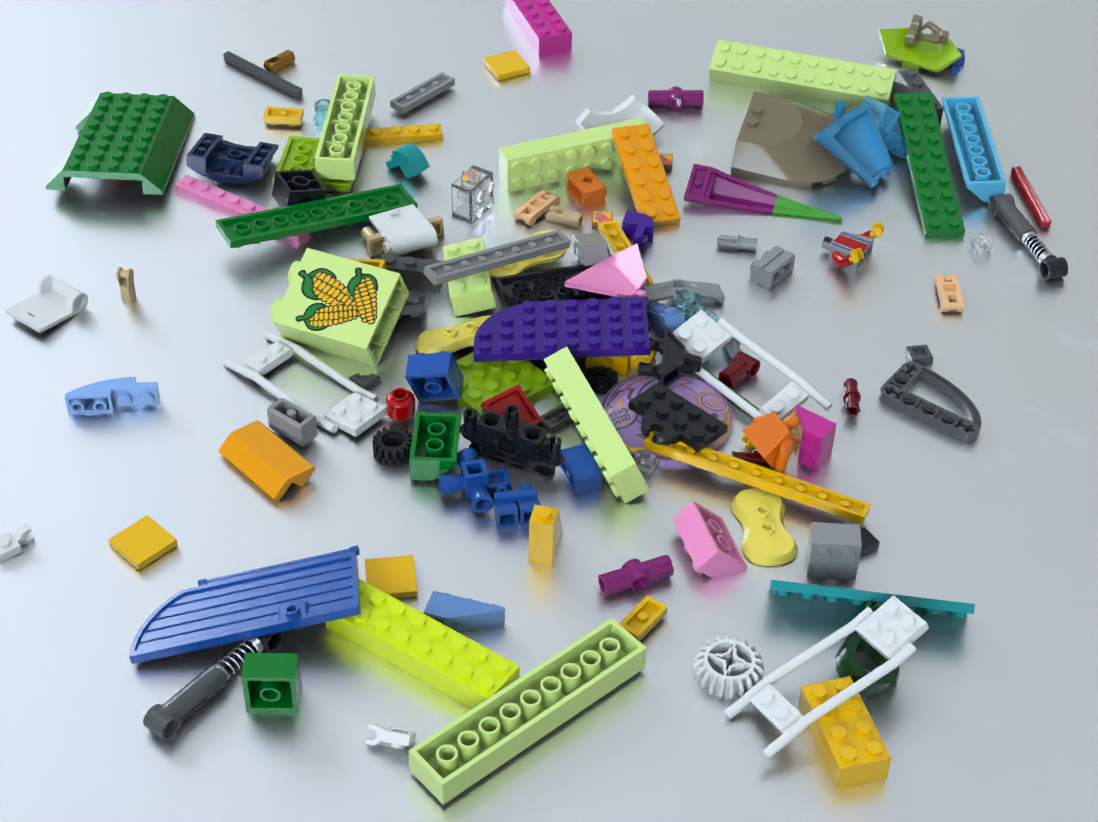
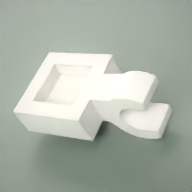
M27 524L21 525L14 535L9 531L0 536V563L23 552L21 546L35 540L30 533L32 530Z
M376 723L368 725V729L377 732L376 739H366V743L369 745H376L384 741L389 742L392 748L406 749V746L415 743L416 732L393 727L386 728Z

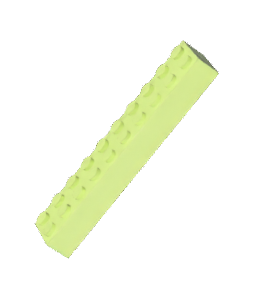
M718 39L709 73L710 81L833 103L843 101L847 105L857 107L864 102L866 95L889 106L895 83L896 69Z
M610 618L408 750L410 771L444 805L643 670L646 661V647L613 618Z

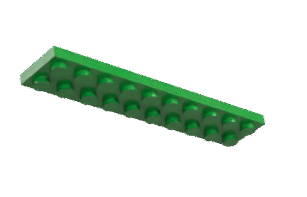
M895 93L893 98L896 111L901 113L898 122L924 237L964 236V223L932 93Z
M402 184L218 219L216 220V228L230 248H239L269 240H278L284 237L298 236L299 234L370 221L369 216L412 204L417 208L418 204Z

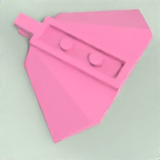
M638 243L565 281V287L616 298L646 297L647 292L640 290L647 281Z

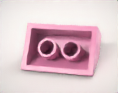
M692 501L673 518L677 527L675 529L676 533L682 538L685 544L684 549L693 560L692 566L699 574L704 573L711 578L743 572L747 569L722 517Z

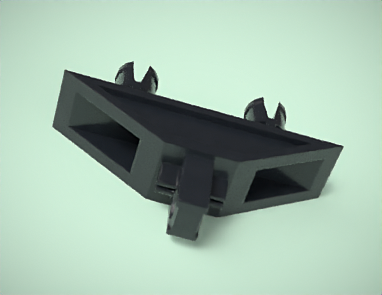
M665 325L664 336L661 340L649 338L650 351L657 350L659 352L661 363L654 365L640 361L638 376L656 377L660 384L668 387L682 377V372H700L702 357L686 353V347Z

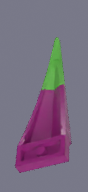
M693 164L684 195V201L703 204L704 207L842 221L841 216L793 201L747 183L716 168Z

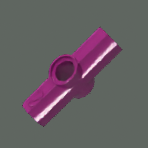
M676 86L671 87L669 90H648V107H669L672 110H680L683 107H703V90H682Z
M668 555L643 562L639 559H631L625 562L621 569L598 575V582L602 594L606 596L629 588L638 592L647 588L652 581L674 575L672 560Z

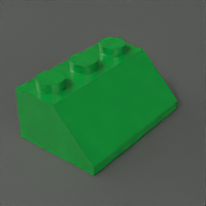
M416 412L409 458L410 480H435L438 478V474L442 475L456 465L462 414Z

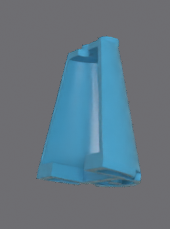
M866 95L864 102L867 101L887 150L898 157L907 158L898 122L901 113Z
M867 101L847 112L814 137L818 144L864 181L869 188L874 187L879 183V180L888 176V171L894 166Z

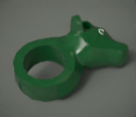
M870 600L859 608L855 617L867 607L875 612L883 604ZM856 631L848 635V638L835 656L836 671L839 677L851 676L854 683L868 674L859 664L856 652L869 656L876 663L877 667L888 661ZM899 666L860 691L859 694L866 696L877 695L886 688L896 687L899 680Z

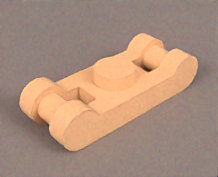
M541 190L515 211L514 218L518 221L523 220L525 224L533 226L536 220L550 210L552 206L559 205L560 197L556 195L551 196L549 192Z
M935 274L934 285L937 288L941 312H948L949 310L963 312L964 301L957 275L949 274V276H943L942 274Z

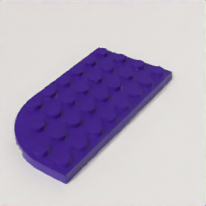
M646 297L525 301L522 304L505 308L490 316L478 328L474 338V362L545 359L565 347L569 349L573 358L650 355Z

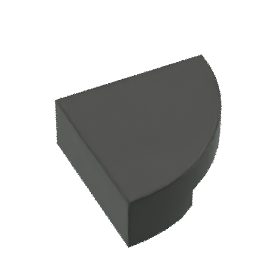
M360 373L349 377L351 381L366 390H370L381 383L380 377L370 373V376H360Z

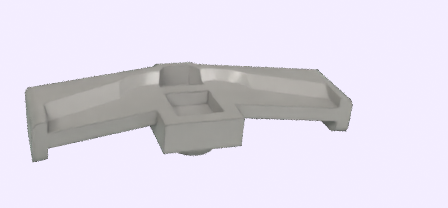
M683 279L646 285L640 289L647 292V305L648 303L671 299L674 307L694 306L695 298L715 300L721 304L725 300L719 284Z

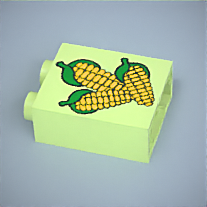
M307 248L301 262L294 261L289 269V287L284 298L278 297L274 301L270 313L271 321L283 338L298 345L377 368L410 294L401 274Z

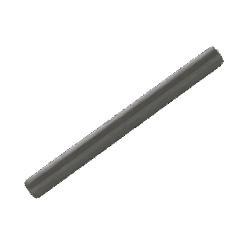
M230 51L223 54L224 61L296 98L303 95V89Z

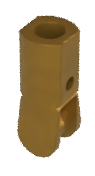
M286 50L275 57L265 60L263 67L266 70L270 69L272 73H276L281 68L293 63L295 55L292 51Z

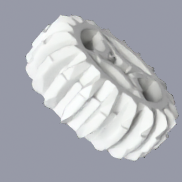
M728 636L724 640H721L719 637H716L714 642L708 640L705 646L700 647L699 652L695 656L694 671L697 682L701 683L702 689H709L710 695L718 693L720 699L723 695L729 696L730 700L734 695L740 698L763 678L764 664L763 660H761V653L756 652L755 646H748L747 640L739 642L738 637L734 640L729 639Z

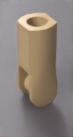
M552 206L545 215L546 219L550 222L561 223L575 228H580L583 222V214L558 206Z
M118 267L116 278L119 283L122 302L133 303L137 298L134 285L133 269L123 270L122 267Z

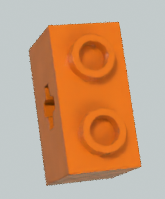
M588 167L567 173L566 189L584 209L605 204L606 186L600 182Z

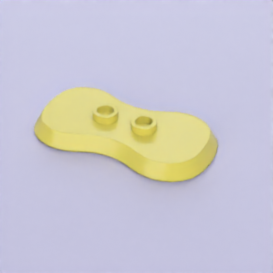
M543 230L533 234L530 237L551 232L554 230ZM568 248L491 269V277L495 279L496 277L521 274L535 265L559 260L565 255Z
M490 315L481 316L453 327L433 328L424 331L417 339L416 349L419 353H438L441 351H451L454 353L460 349L474 346V338L478 328Z
M759 488L745 489L733 497L731 510L742 524L744 530L742 551L746 558L755 564L763 566H777L793 561L797 556L798 546L784 526L786 507L781 497L767 491H762Z

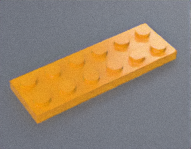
M649 124L612 128L611 135L636 211L649 216L653 220L654 226L680 223L681 217Z

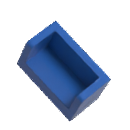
M582 444L561 449L565 460L559 467L575 497L601 491L603 474L587 445Z

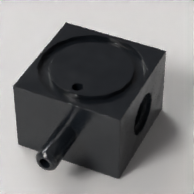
M312 169L275 171L272 196L279 207L325 199L326 195L333 193V188L324 187Z

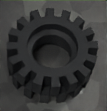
M391 425L390 429L383 427L382 431L378 430L376 435L374 434L372 440L373 455L378 463L382 461L384 466L389 463V467H393V464H397V467L401 466V462L404 464L408 463L412 443L411 431L408 432L407 428L402 430V426H397V429H395L394 425ZM390 445H399L398 447H388Z

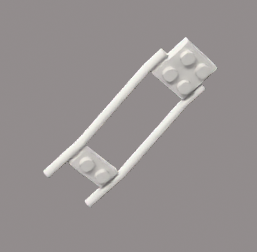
M700 310L672 332L686 347L685 352L702 357V363L730 342L733 337L792 380L789 385L764 404L760 410H757L702 367L700 372H694L753 418L775 412L783 421L794 412L796 405L801 406L809 397L814 399L826 411L832 407V403L800 375L739 332L725 318H721L716 323L703 310Z
M267 331L264 336L265 339L274 343L245 362V366L228 358L223 361L225 367L255 381L279 399L284 398L307 413L314 415L317 425L332 433H336L339 428L357 437L387 415L386 406L378 403V395L360 387L300 345L270 331ZM293 352H295L354 393L324 413L322 418L265 379L263 375L293 356Z
M893 595L875 612L867 607L848 624L764 677L727 708L724 713L731 720L748 704L752 703L782 734L763 750L764 754L771 759L810 724L902 664L917 651L912 643L925 633L929 627L921 617ZM855 631L888 660L804 716L772 686Z

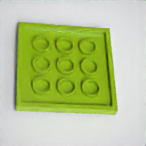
M289 136L276 171L312 169L316 174L315 155L320 138ZM319 178L324 187H332L333 191L350 192L354 181Z
M474 352L456 361L464 376L461 399L456 400L466 408L476 409L478 411V419L483 414V410L480 407L482 402L518 384L530 402L555 390L552 385L554 380L550 381L547 374L530 360L474 362Z

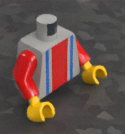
M878 222L871 226V230L863 234L843 231L836 239L826 236L822 242V248L830 250L828 257L830 263L839 269H844L855 275L871 256L874 237L880 238L885 229L883 224Z

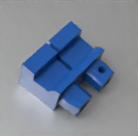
M529 483L520 484L518 490L509 491L506 485L496 487V492H494V513L497 529L518 527V518L520 527L529 526L534 505L541 506L537 498L536 488H531Z

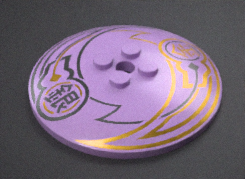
M682 373V377L667 388L728 425L727 433L707 446V448L719 451L726 444L732 433L734 423L732 407L728 399L699 377ZM636 374L618 382L607 392L601 405L632 458L657 465L687 464L644 449L643 445L646 438L640 430L642 417L628 408L630 400L659 382L656 377L638 376Z

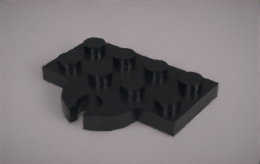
M659 382L629 401L628 408L642 417L640 430L643 436L646 438L652 431L659 432L653 435L652 442L656 444L672 445L681 441L699 453L727 433V424Z

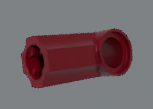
M739 351L734 356L732 363L719 373L718 379L727 386L734 387L745 377H754L760 368V361L743 351Z

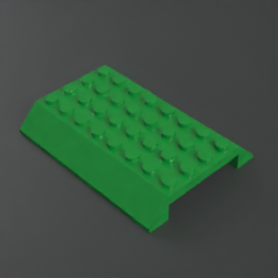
M99 93L84 108L75 126L76 130L82 131L73 149L55 166L45 186L46 190H66L71 178L74 177L142 181L143 194L163 195L195 117L194 112L175 96H168L166 94Z

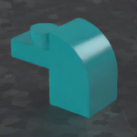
M405 143L392 151V159L386 162L388 169L400 166L406 179L416 176L430 167L422 151L411 143Z

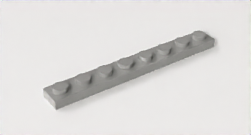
M558 229L424 266L423 274L434 285L569 248L571 240Z

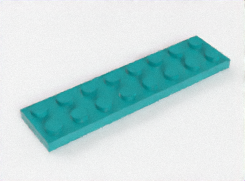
M770 580L769 589L774 590V595L790 597V592L799 593V598L815 600V595L824 596L823 601L840 603V598L849 599L848 604L860 606L870 600L884 604L894 595L913 612H916V607L923 608V613L941 615L942 610L949 611L948 616L967 618V613L974 614L975 604L779 580Z

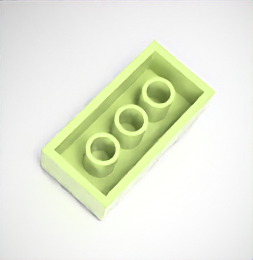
M483 237L443 246L444 260L485 250ZM490 270L448 282L449 295L455 317L496 308Z

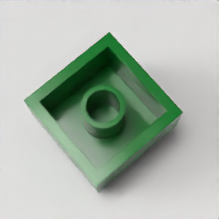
M245 653L241 679L246 711L299 712L302 683L298 653Z

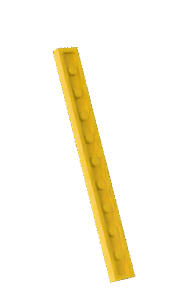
M657 431L650 432L649 436L644 440L643 448L654 453L848 519L851 522L863 525L870 511L871 504L707 447L698 453L681 441L672 445L653 443V435L659 433Z

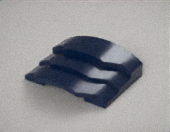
M204 133L188 152L187 166L204 177L224 183L253 182L263 178L279 145L259 142L257 146H244L223 140L222 135Z

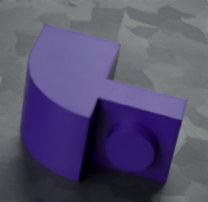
M626 211L622 221V230L629 240H633V245L638 243L641 254L643 246L646 247L647 243H653L654 222L645 214Z

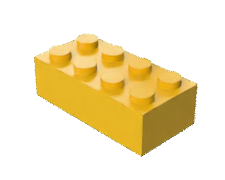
M851 676L801 686L798 707L802 716L852 685L854 682ZM859 693L808 726L836 789L887 778L891 756Z

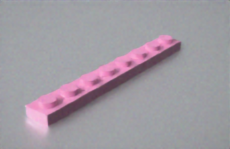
M186 175L174 184L175 191L234 216L269 210L189 175ZM311 232L286 238L299 243Z

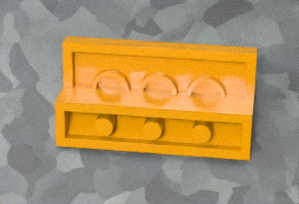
M258 420L231 432L218 450V452L277 501H280L292 482L303 487L316 469V467Z

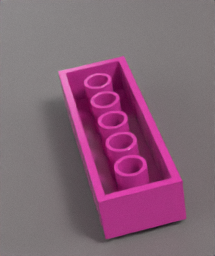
M504 0V6L538 57L572 51V32L549 0Z

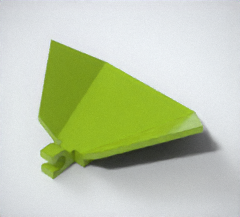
M909 28L880 29L879 31L885 56L901 61L902 66L917 71L923 68L932 72H939L961 58L960 52L950 37L946 45L921 40L911 47L904 45Z

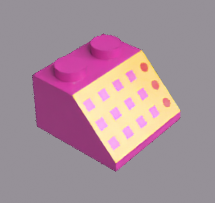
M796 405L794 414L801 424L791 431L798 440L793 451L798 463L818 472L831 458L837 424Z

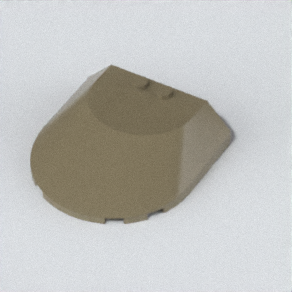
M754 92L736 141L731 165V176L796 188H810L812 183L822 182L825 185L837 180L838 175L841 173L846 174L849 169L818 144L814 137L838 118L815 107L774 95Z

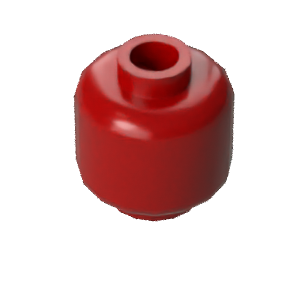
M396 388L391 391L386 397L387 415L391 419L400 422L412 418L416 410L414 394L405 388Z

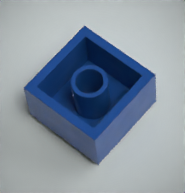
M451 351L408 355L405 378L419 402L461 399L464 376Z

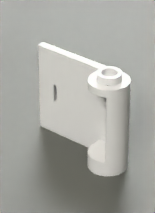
M414 204L369 216L371 223L384 237L383 250L386 255L399 256L431 247L438 243L434 227Z
M45 274L38 281L37 294L5 309V313L41 333L83 311L88 304V296L51 274Z

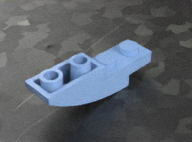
M123 377L99 381L72 390L65 394V401L68 413L114 412V406L160 404V394L157 382H136V377Z

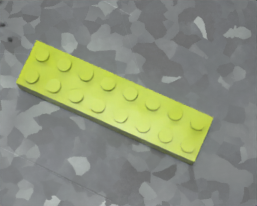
M359 579L361 614L325 622L327 629L470 709H473L520 678V666L361 579Z

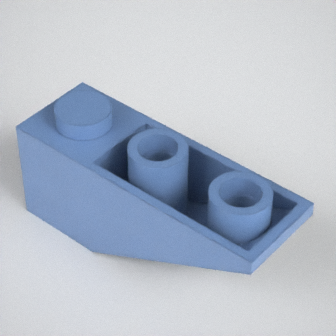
M658 302L648 303L646 306L648 322L660 339L664 336L665 325L671 332H674L685 323L684 312L675 309V307H669Z
M433 591L423 614L458 633L505 626V607Z

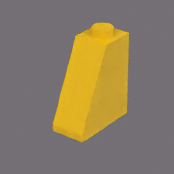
M534 505L529 521L530 563L553 566L562 535V524L558 508Z

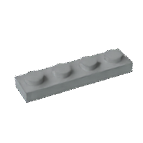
M441 72L391 100L390 107L405 114L454 86L455 79Z

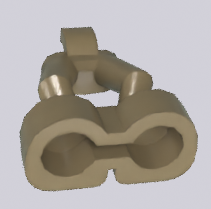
M914 14L904 45L912 47L917 41L921 40L935 44H947L948 31L939 28L931 21L922 26L923 17ZM928 27L935 35H919V33Z

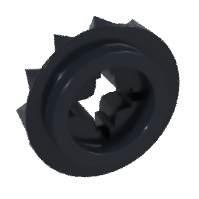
M604 364L602 367L594 365L593 369L587 368L586 373H584L586 380L594 391H608L618 383L617 372L613 371L612 367L605 368Z

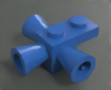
M465 448L457 453V463L461 467V475L438 474L441 497L443 498L463 490L465 497L471 498V509L476 513L487 512L493 507L494 500L490 494L496 492L497 486L506 485L509 491H512V484L507 469L487 471L484 459H478V452L473 448Z

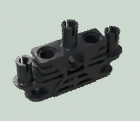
M514 404L507 405L504 409L505 415L485 410L478 420V411L476 409L466 408L463 411L464 424L460 427V433L465 439L471 441L469 448L475 449L478 452V457L540 478L552 476L555 472V467L560 466L565 460L561 453V438L558 436L556 443V436L548 437L547 429L520 421V409L517 405L515 406V412Z

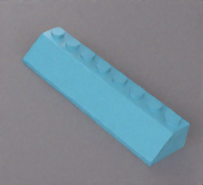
M979 96L942 97V105L966 187L983 202H988L991 196L1004 194L1006 180Z

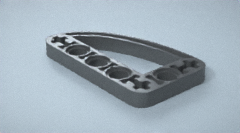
M906 362L880 388L879 400L882 403L964 443H973L977 440L982 424L978 409L958 387L929 368L916 362ZM919 380L929 384L952 400L963 411L968 420L909 392V390ZM897 381L904 382L905 385H900V384H897L896 382H897ZM904 402H910L914 405H906ZM929 411L932 412L933 415H927L923 412ZM943 421H950L953 424H945Z

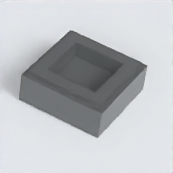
M927 345L906 346L905 353L909 361L921 365L933 363V356Z

